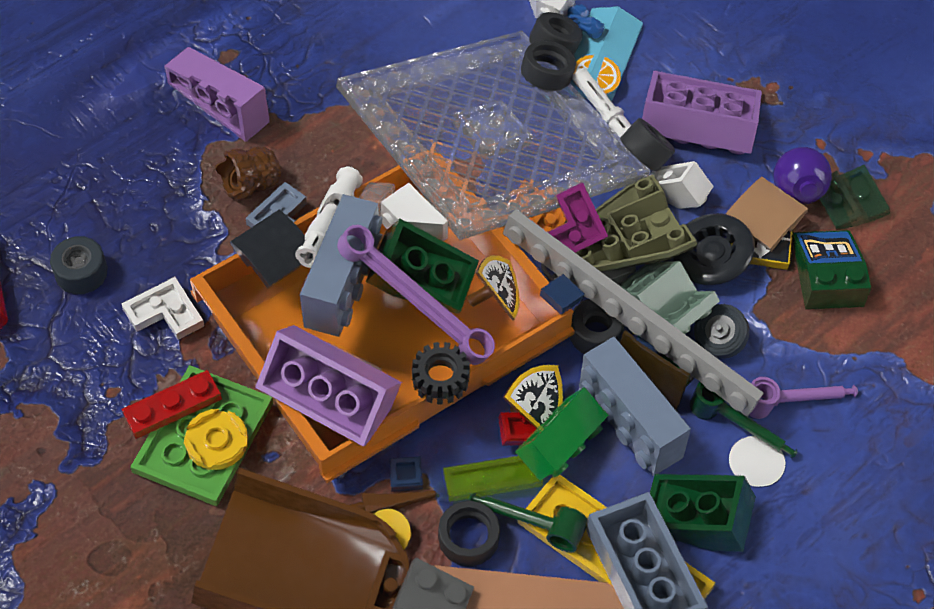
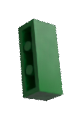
M583 387L568 396L515 452L539 481L549 475L555 478L568 467L566 461L569 458L573 459L586 448L583 444L585 440H591L601 432L603 427L600 424L609 415L589 391Z

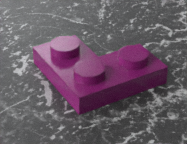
M583 182L554 195L567 223L548 231L550 235L573 252H577L608 237Z

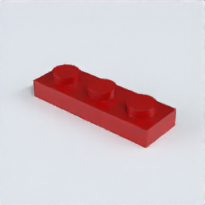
M206 370L121 410L135 439H138L222 400V397L209 371Z

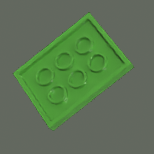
M189 365L180 382L204 370ZM210 373L221 393L222 400L151 432L130 468L132 473L218 506L272 407L273 397ZM210 409L235 413L243 420L248 432V447L243 457L234 465L222 470H208L195 464L189 458L184 444V436L190 421L198 414Z

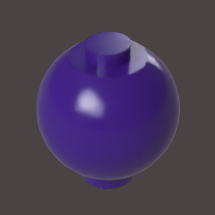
M797 147L785 152L779 158L774 168L773 179L775 186L801 204H809L817 201L827 192L831 184L832 171L828 160L822 153L809 147Z

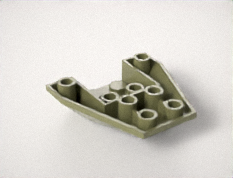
M651 175L626 186L596 208L608 237L575 253L600 272L666 261L697 246V242L686 224L680 225L668 207L663 189L654 175Z

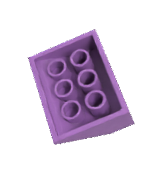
M653 71L642 119L652 125L664 137L671 138L678 143L687 144L692 142L701 144V146L708 149H716L718 147L728 149L734 154H751L758 126L762 91Z

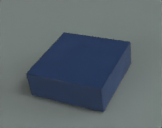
M564 274L543 287L540 292V296L560 315L581 302L585 294Z
M421 456L389 458L391 492L423 490Z

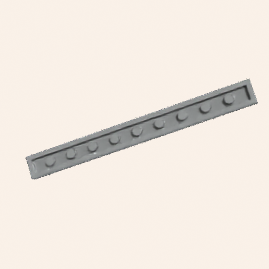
M516 209L509 215L503 234L512 243L520 246L532 255L536 261L541 262L556 273L558 277L564 274L585 293L584 297L592 300L604 309L608 315L616 318L628 327L632 333L640 336L652 345L656 351L667 356L679 365L681 369L703 383L708 390L715 392L727 401L732 408L740 411L747 417L754 410L764 394L762 391Z

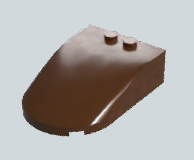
M239 468L234 491L201 578L196 580L191 603L207 609H393L409 570L408 556L406 550H403L397 539L396 532L378 516L363 509Z

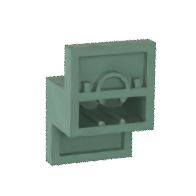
M680 261L645 264L619 285L684 334L690 331V326L695 321L707 317L712 312L711 308L720 302L715 291L696 290Z

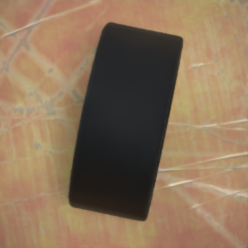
M537 41L530 44L525 51L521 64V74L527 82L542 90H562L569 86L576 68V58L569 49L561 44L551 41ZM537 62L551 63L560 70L545 68Z
M467 500L457 502L446 509L440 518L438 540L442 552L449 560L458 565L469 567L480 565L490 559L497 550L500 526L498 518L491 508L481 502ZM461 519H477L487 527V540L478 548H461L451 540L450 529L452 525Z

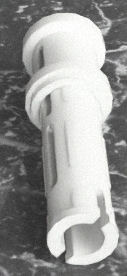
M586 67L579 69L573 74L572 80L575 81L602 116V125L608 127L617 138L616 143L622 145L620 137L631 126L623 115L624 110L619 106H614L587 71Z

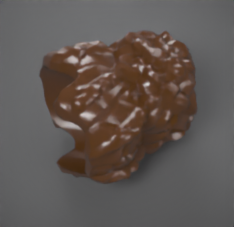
M257 146L246 151L242 149L227 150L223 154L225 159L215 166L216 172L223 180V188L227 195L237 200L247 198L255 190L265 191L268 187L270 188L278 183L279 177H281V167L275 153L266 147L261 148Z

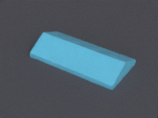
M620 7L592 8L589 17H595V19L604 23L603 34L599 38L594 39L582 31L583 38L574 54L576 61L584 56L594 55L587 71L597 81L604 58L607 57L618 66L622 78L642 29L643 22ZM571 80L569 86L559 90L587 98L573 80ZM617 88L612 92L606 94L607 97L611 100V102L613 101Z

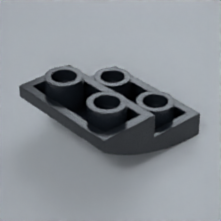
M280 209L230 241L231 246L245 265L253 268L267 289L303 266L296 258V251L306 241L305 235Z

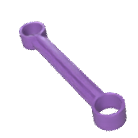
M352 225L345 230L337 244L340 254L349 261L357 262L362 260L459 343L460 354L464 352L467 355L469 364H481L493 353L495 343L487 331L479 328L469 329L373 246V235L366 227ZM347 236L359 238L364 244V251L353 249L348 244ZM469 338L476 339L482 344L484 355H478L471 350L468 342Z

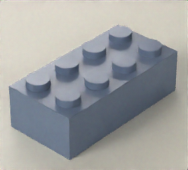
M345 194L342 195L300 292L305 328L340 337L343 327L350 325L353 315L352 305L354 301L358 302L363 291V278L368 276L371 268L362 260L353 262L345 259L340 254L337 244L339 238L348 227L361 225L372 233L374 238L373 246L378 250L383 238V234H380L382 217L379 216L378 203ZM347 236L348 244L353 249L364 251V244L359 238Z
M612 337L585 353L579 388L585 387L609 416L604 421L611 423L616 430V435L620 442L625 446L628 445L635 453L638 464L643 469L647 468L654 477L655 474L662 472L684 457L691 428L617 339Z
M649 492L589 514L586 531L624 609L708 608Z

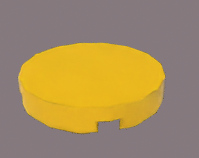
M210 409L198 414L190 421L184 436V444L189 458L195 464L208 470H222L234 465L243 457L248 447V432L243 420L235 413Z

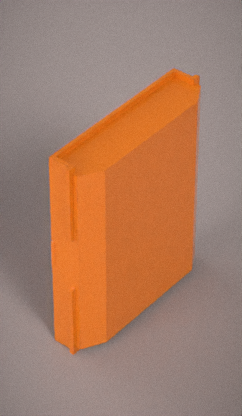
M434 146L356 188L354 197L378 203L379 216H381V201L410 183L448 220V238L443 242L479 260L476 271L482 260L492 255L501 256L511 262L519 289V307L515 320H511L494 296L474 307L470 305L468 296L484 287V283L477 276L476 271L461 312L459 314L451 312L469 329L479 328L487 331L495 343L493 353L484 362L478 365L470 364L468 388L466 392L463 391L461 398L458 399L454 395V402L448 404L447 398L443 399V405L437 404V398H433L432 403L426 401V395L421 398L418 395V389L415 390L413 387L412 362L413 359H416V354L419 350L424 353L423 347L426 345L434 349V343L439 342V347L444 348V343L447 342L450 343V349L452 350L455 345L458 347L459 343L408 300L392 296L367 283L366 279L368 276L363 278V291L358 302L354 301L352 305L353 315L350 325L343 327L340 337L304 327L300 292L311 268L301 266L267 289L251 266L247 267L240 256L235 254L190 279L191 295L197 303L201 300L206 303L220 329L257 380L261 374L276 332L295 325L402 382L391 410L365 446L352 441L273 398L276 407L314 460L319 464L320 475L326 483H329L419 428V424L484 385L489 386L575 333L571 327L573 310L569 309L560 315L540 296L541 289L549 284L548 280L521 248L512 243L503 234L504 228ZM319 207L294 222L304 235L312 221L317 217ZM382 224L380 234H383L384 236V233L387 229ZM469 338L468 342L471 350L478 355H484L482 344L476 339ZM435 366L430 369L428 374L434 380L445 381L453 376V371L447 366Z

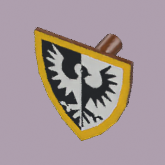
M489 256L482 260L476 271L477 276L484 283V287L470 294L468 302L474 307L494 296L513 321L516 318L519 307V289L513 267L508 259L501 256Z
M541 365L527 370L515 379L503 397L511 405L510 412H519L536 429L563 402L562 380L558 365Z

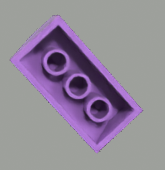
M293 325L276 332L255 388L352 441L365 446L391 410L402 382Z

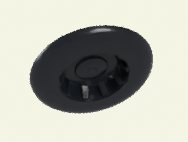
M722 213L706 214L686 224L695 238L697 246L673 257V261L681 262L692 282L702 285H718L733 280L746 270L754 255L755 242L750 229L738 218Z

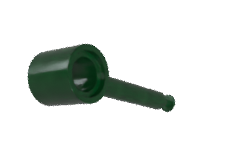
M698 383L689 403L690 409L695 416L707 420L714 418L720 413L777 451L782 449L790 454L791 458L796 456L798 453L797 448L793 450L784 444L785 440L740 411L732 408L729 404L725 403L723 398L715 392L708 390L703 383ZM703 396L711 398L713 402L707 401Z
M476 492L469 497L470 501L481 502L495 513L549 530L546 536L547 541L555 548L572 553L577 550L587 528L588 518L580 511L570 507L559 508L557 515L552 518L488 496L485 498L478 497Z

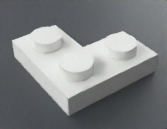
M176 277L121 304L123 311L136 331L164 318L177 340L204 327L203 319Z

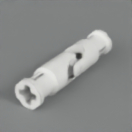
M348 166L338 170L336 183L330 186L317 211V217L312 221L305 234L306 241L296 251V258L303 266L312 267L342 195L354 197L355 189L361 186L363 177L358 170Z

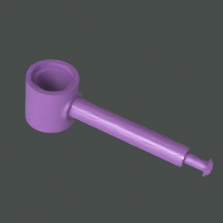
M758 377L751 384L764 393L762 397L765 400L760 399L749 416L757 419L765 418L770 414L773 407L781 402L844 398L845 395L849 394L856 397L858 388L853 385L852 388L844 389L843 386L780 390L774 380L768 377Z

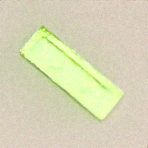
M519 456L443 468L449 502L469 499L470 495L476 492V496L482 497L543 486V479L539 481Z

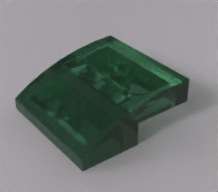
M865 165L842 175L838 171L833 172L831 184L827 192L819 199L836 230L855 227L890 214L888 204Z

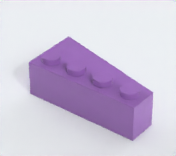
M187 47L164 66L169 85L245 142L269 123L265 87L190 47Z

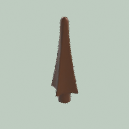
M434 490L388 494L361 493L362 501L350 505L374 514L382 509L397 510L423 500L431 499L437 493Z

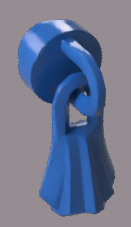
M575 4L568 9L566 17L573 20L590 37L597 39L603 34L604 23H601L595 17H589V11L584 5Z

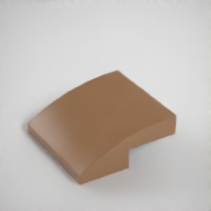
M760 177L741 195L726 214L741 220L750 229L754 240L772 252L788 231L792 232L808 212V208L764 177Z

